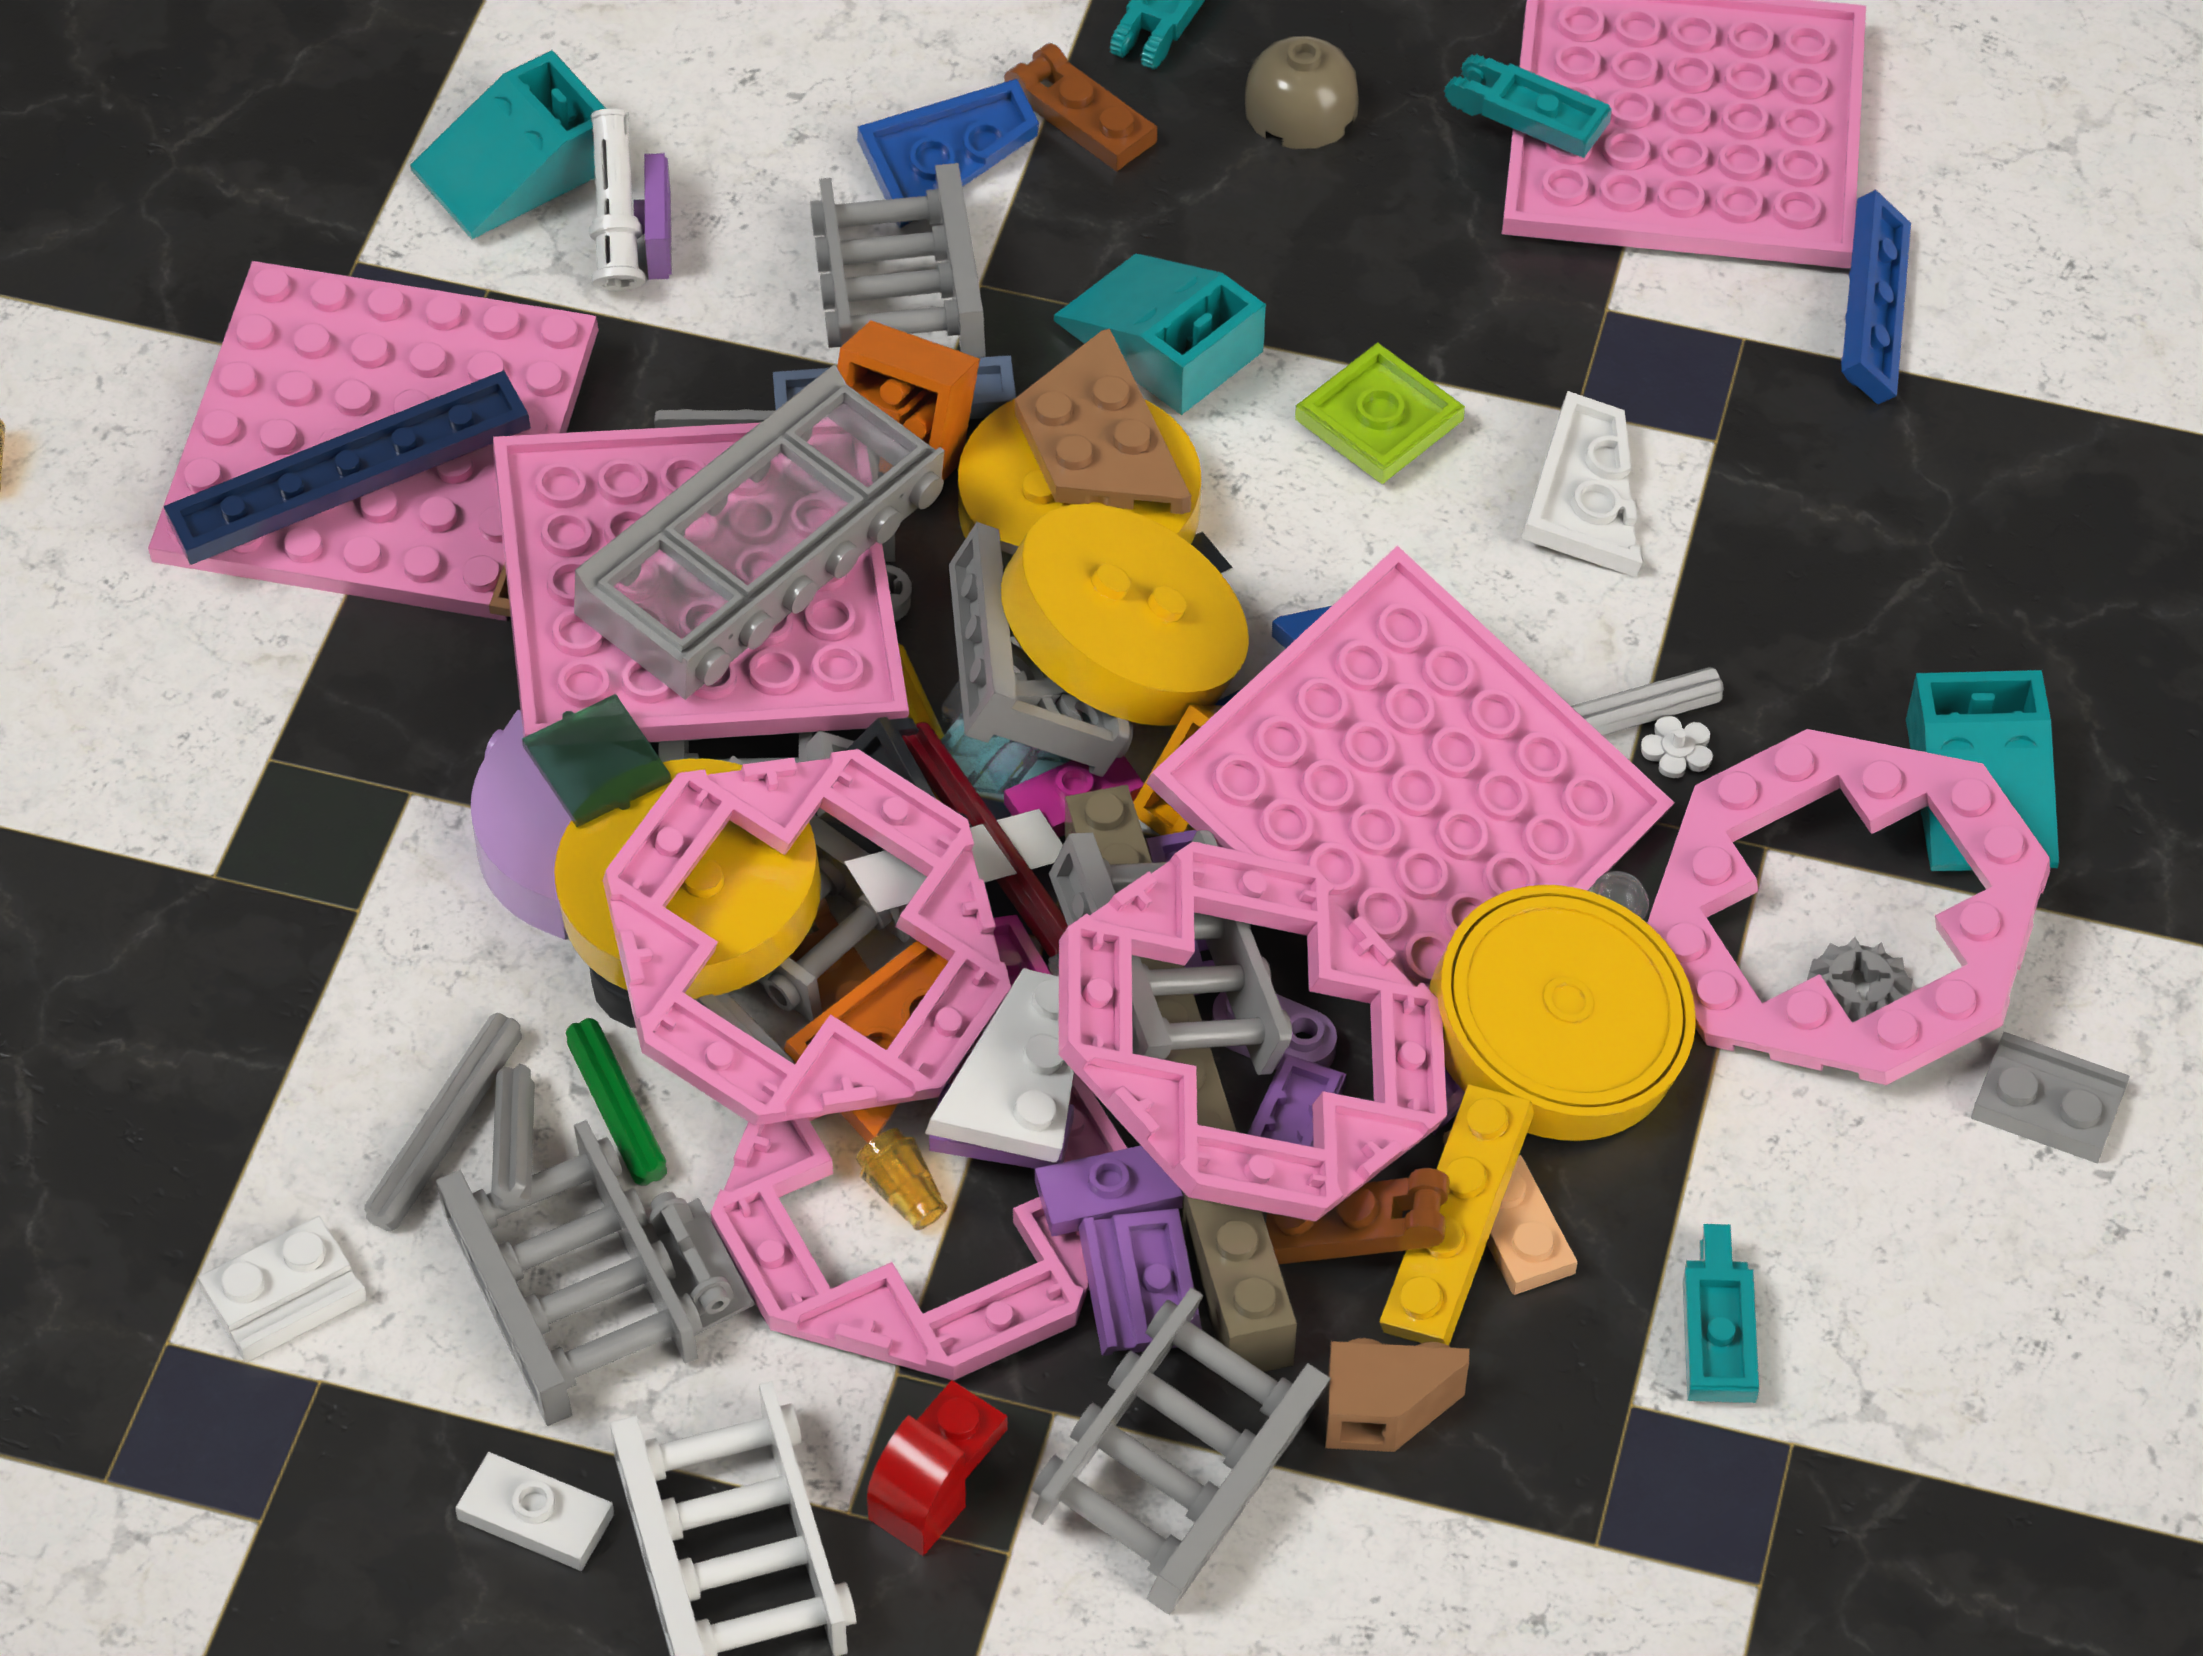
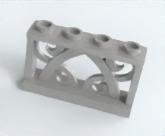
M976 522L949 564L965 736L988 743L993 735H997L1087 764L1089 766V773L1103 777L1116 757H1123L1129 749L1133 737V725L1129 721L1111 716L1087 705L1066 692L1050 678H1044L1041 670L1025 651L1011 642L1010 637L1014 635L1002 606L1001 582L1005 568L1018 549V546L1001 541L999 529ZM1013 665L1016 666L1021 671V673H1015ZM1077 710L1082 711L1083 721L1079 720L1081 716Z

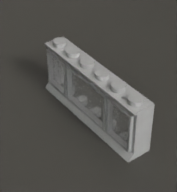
M834 364L575 569L574 614L686 700L704 684L709 686L717 682L726 672L730 662L747 648L756 649L764 643L772 632L773 627L791 612L797 614L803 611L821 587L834 577L839 579L845 576L854 567L859 556L876 542L882 544L889 540L898 529L901 521L917 508L925 509L936 500L943 487L942 469L945 450L941 447L935 450L848 386Z

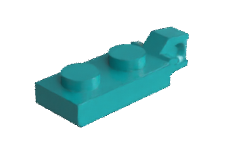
M1703 1224V1239L1699 1243L1700 1260H1686L1682 1280L1687 1401L1756 1403L1759 1393L1753 1269H1748V1262L1732 1261L1730 1224Z

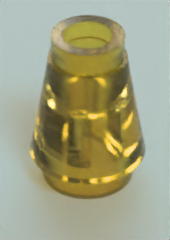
M899 1128L889 1129L873 1138L859 1151L856 1161L862 1168L860 1178L906 1221H909L914 1230H922L928 1227L946 1212L947 1205L941 1198V1193L914 1137H905Z

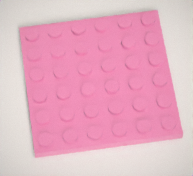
M1527 0L1520 68L1610 105L1612 113L1609 125L1584 158L1513 129L1502 234L1851 269L1856 217L1866 6L1813 0Z
M252 261L148 547L152 562L507 621V616L490 614L489 610L490 601L505 563L493 444L193 565L189 564L167 520L164 506L503 370L506 372L527 410L531 426L530 429L513 436L566 433L598 333L597 317L576 312Z
M822 419L814 425L812 436L808 443L866 487L872 485L867 448L828 419ZM759 423L493 437V455L525 750L866 729L877 718L887 717L889 720L908 718L909 708L882 544L876 542L859 556L854 567L845 576L839 579L834 577L821 587L803 611L797 614L791 612L775 625L768 638L756 649L747 648L730 662L726 672L717 682L709 686L704 684L685 700L574 614L575 569ZM779 453L771 460L770 470L763 481L758 484H754L749 479L744 481L728 494L727 506L718 517L711 518L704 513L685 529V538L745 584L749 585L848 503L782 453ZM660 549L641 564V574L632 586L625 588L619 583L613 586L681 639L728 602Z
M1398 546L1151 773L1146 782L1196 831H1210L1214 835L1218 847L1316 867L1334 887L1329 895L1353 920L1361 916L1396 953L1392 962L1414 986H1418L1423 982L1428 989L1434 970L1454 932L1475 908L1498 894L1526 886L1562 885L1589 891L1675 803Z

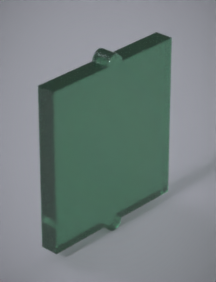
M616 694L576 713L566 711L562 715V720L522 738V746L576 827L619 807L622 810H626L631 805L630 801L671 782V774Z

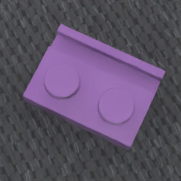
M1179 1209L1113 1215L1111 1219L1094 1220V1217L1083 1218L1078 1230L1102 1356L1112 1355L1115 1351L1124 1350L1143 1352L1153 1340L1145 1332L1162 1305L1168 1299L1178 1305L1191 1287L1194 1288ZM1197 1308L1191 1323L1202 1330Z

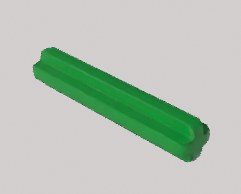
M586 1018L580 1023H572L568 1026L565 1033L567 1045L633 1181L640 1186H647L653 1181L662 1180L667 1174L666 1158L599 1022L592 1018Z

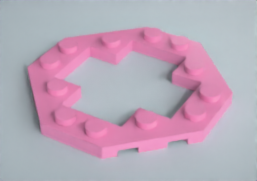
M1806 729L1694 786L1647 924L1665 940L1683 967L1694 999L1695 1028L1707 1046L1734 1051L1735 1046L1769 1053L1770 1060L1820 1071L1826 1065L1857 1072L1861 1080L1888 1085L2003 1026L2017 969L2020 970L2032 932L2035 910L2040 894L2044 892L2050 873V859L1983 763ZM1839 788L1871 834L1928 806L1986 889L1935 915L1937 931L1962 967L1853 1023L1820 974L1762 1003L1707 919V917L1759 892L1757 878L1733 844L1734 841Z
M859 749L832 752L828 759L796 763L795 758L743 764L741 770L709 775L706 774V770L678 773L610 863L603 878L641 1052L754 1126L939 1097L1011 989L1005 962L1000 961L993 934L996 926L984 880L979 879L972 853L974 841L968 819ZM821 808L927 876L901 913L895 927L949 962L887 1051L830 1014L796 1064H793L685 994L714 954L718 942L665 907L729 820L785 855L817 810Z
M1194 841L1176 852L1169 862L1153 873L1148 871L1113 895L1106 905L1091 915L1087 913L1073 922L1059 939V1056L1187 1197L1317 1221L1436 1130L1447 1117L1443 1022L1439 1011L1438 998L1423 982L1418 986H1414L1392 962L1396 953L1361 916L1353 920L1329 895L1334 889L1333 885L1316 867ZM1194 912L1306 935L1309 991L1370 1004L1374 1101L1322 1091L1312 1104L1314 1147L1197 1125L1196 1066L1132 1054V955L1185 966L1195 952Z
M982 1034L980 1035L972 1049L969 1051V1053L967 1054L959 1068L956 1070L948 1084L953 1083L961 1068L968 1059L969 1055L976 1046L977 1042L981 1038ZM1074 1072L1069 1104L1074 1105V1119L1064 1162L1127 1149V1146L1093 1092ZM824 1115L756 1126L748 1122L734 1155V1166L724 1190L720 1189L712 1208L711 1221L770 1330L950 1380H956L1076 1326L1089 1290L1079 1231L1051 1237L1040 1197L1013 1208V1223L1037 1263L922 1314L893 1262L831 1289L779 1197L833 1174L832 1158L810 1121Z

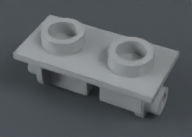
M665 1192L656 1196L650 1204L653 1210L650 1214L651 1222L642 1229L650 1244L661 1240L665 1246L676 1274V1278L669 1281L677 1297L685 1293L690 1295L700 1316L703 1331L754 1306L755 1304L700 1199L697 1198L687 1203L685 1199L677 1198L673 1192Z

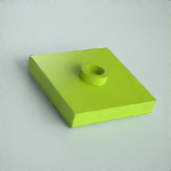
M1377 342L1298 403L1295 408V420L1383 484L1464 420L1465 406Z

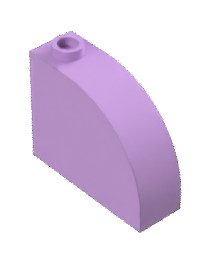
M517 710L505 729L497 730L490 738L486 747L484 761L474 780L471 794V816L480 869L487 885L503 906L527 924L566 940L568 935L564 927L554 875L556 854L560 840L574 815L594 794L623 775L652 765V761L611 745L525 750L521 711Z

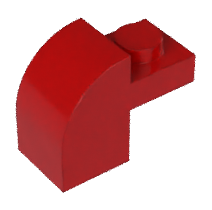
M951 1380L917 1420L910 1415L905 1418L883 1450L868 1486V1519L924 1556L966 1507L965 1479L1008 1430L1007 1415Z

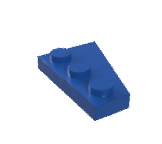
M1014 79L858 126L857 141L885 200L926 196V190L937 189L935 165L958 163L963 187L1037 137L1039 122L1018 79ZM903 221L896 223L899 229H901L912 221Z

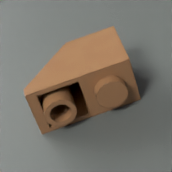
M1368 1338L1353 1339L1349 1342L1331 1341L1328 1377L1331 1379L1327 1387L1325 1448L1395 1452L1465 1395L1469 1349L1451 1348L1438 1342H1426L1417 1346L1381 1344L1376 1340Z

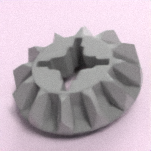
M1856 937L1845 946L1838 947L1830 943L1823 955L1818 959H1813L1807 980L1819 974L1822 976L1852 1023L1910 994L1913 980L1904 971L1903 957L1892 958L1886 954L1882 942L1874 948L1860 945ZM1854 970H1860L1865 981L1870 983L1865 1000H1861V994L1857 991L1855 983L1850 982Z

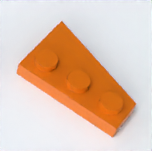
M915 941L788 1039L784 1051L796 1064L830 1014L887 1051L949 961L919 941ZM898 1104L840 1112V1114L872 1147Z

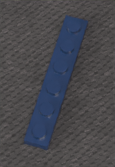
M503 370L164 506V510L189 564L193 565L493 444V437L513 436L531 428L529 415L506 372Z

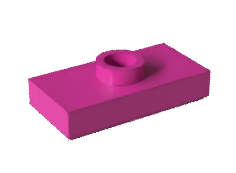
M1125 756L1121 758L1116 757L1103 777L1089 773V766L1087 764L1071 760L1004 790V805L1012 816L1040 809L1059 838L1065 835V796L1128 784L1134 802L1144 783Z

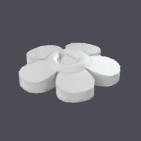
M1665 716L1656 721L1655 735H1646L1642 739L1641 753L1643 757L1650 761H1660L1659 772L1666 777H1682L1685 774L1686 766L1692 771H1704L1712 763V751L1706 747L1709 743L1710 731L1701 723L1693 722L1683 729L1678 718Z

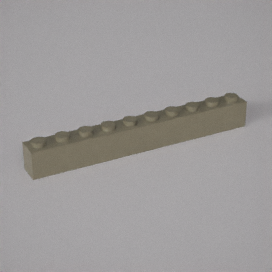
M1128 784L1065 796V841L1071 833H1093L1102 858L1106 859L1110 865L1152 863ZM1140 957L1141 962L1146 964L1149 970L1185 968L1183 965ZM1193 994L1155 996L1162 1017H1165L1169 1023L1202 1021ZM1211 1049L1171 1050L1165 1060L1196 1066L1197 1125L1236 1132ZM1182 1191L1183 1206L1179 1209L1182 1230L1201 1294H1203L1202 1297L1215 1339L1263 1372L1293 1366L1297 1323L1262 1211L1190 1198Z

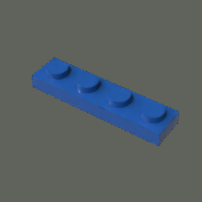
M1874 190L1857 199L1841 372L1850 384L1859 387L1875 403L1880 404L1897 396L1911 222L1877 190Z

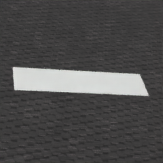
M1040 809L996 820L1030 869L1055 863L1063 844ZM984 825L970 827L974 841L972 853L979 879H983L985 883L1017 874ZM886 850L844 861L876 913L908 904L927 878V876Z

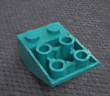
M551 50L503 73L410 164L411 171L470 239L473 240L595 179L594 135L591 114L606 108L561 58Z
M1136 253L1054 315V322L1084 344L1100 331L1110 329L1135 382L1174 411L1183 415L1263 352L1266 304L1224 273Z
M2042 670L1916 673L1906 715L1910 749L1983 763L2049 856L2050 868H2058L2059 850L2052 727ZM1928 806L1921 809L1930 870H1972Z

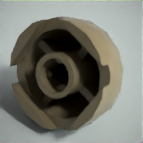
M1291 36L1276 41L1256 58L1249 72L1245 89L1246 118L1255 132L1265 139L1266 131L1274 136L1281 137L1282 146L1292 149H1313L1334 143L1344 136L1345 126L1351 121L1354 123L1358 114L1359 98L1356 72L1341 49L1326 40L1311 36Z

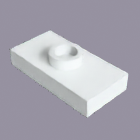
M490 1452L486 1455L455 1508L459 1521L580 1571L585 1567L614 1516L612 1502Z

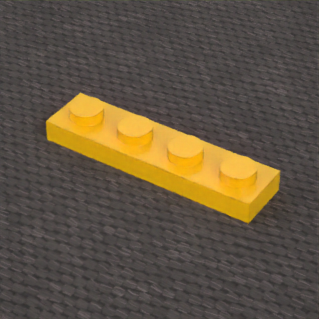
M1468 1084L1436 1169L1444 1172L1450 1180L1448 1200L1440 1206V1213L1446 1220L1444 1240L1435 1247L1406 1250L1379 1321L1384 1333L1420 1343L1438 1342L1449 1346L1532 1121L1534 1110L1531 1100Z

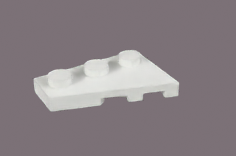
M1569 391L1567 392L1521 539L1637 577L1642 565L1641 547L1636 545L1634 525L1637 521L1635 501L1631 500L1628 475L1631 470L1625 410Z
M1022 969L932 1115L925 1134L1057 1163L1063 1146L1074 1071L1059 1056V976Z

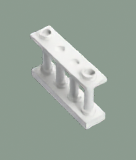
M773 1381L759 1384L762 1418L663 1444H658L657 1438L644 1441L637 1415L610 1422L614 1457L670 1656H718L717 1653L821 1625L825 1627L833 1656L847 1654L846 1626L856 1624L852 1597L846 1582L834 1585L792 1447L802 1443L795 1410L792 1403L780 1406ZM767 1445L771 1447L779 1473L777 1478L677 1504L673 1497L664 1500L660 1498L656 1481L666 1479V1471ZM788 1504L797 1537L694 1564L690 1557L681 1560L677 1558L673 1541L682 1539L683 1531ZM806 1564L815 1598L710 1625L708 1618L695 1621L690 1601L701 1599L700 1591Z

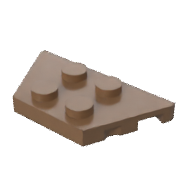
M1110 329L1100 331L1015 398V416L1055 502L1070 504L1097 502L1116 508L1133 509L1134 500L1171 503V513L1175 514L1191 512V495Z

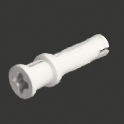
M616 108L600 109L591 114L597 196V217L593 219L589 228L590 238L596 241L597 271L592 273V285L595 288L609 291L630 290L644 285L645 282L644 272L638 269L637 239L642 236V224L637 217L633 216L629 113L623 109Z

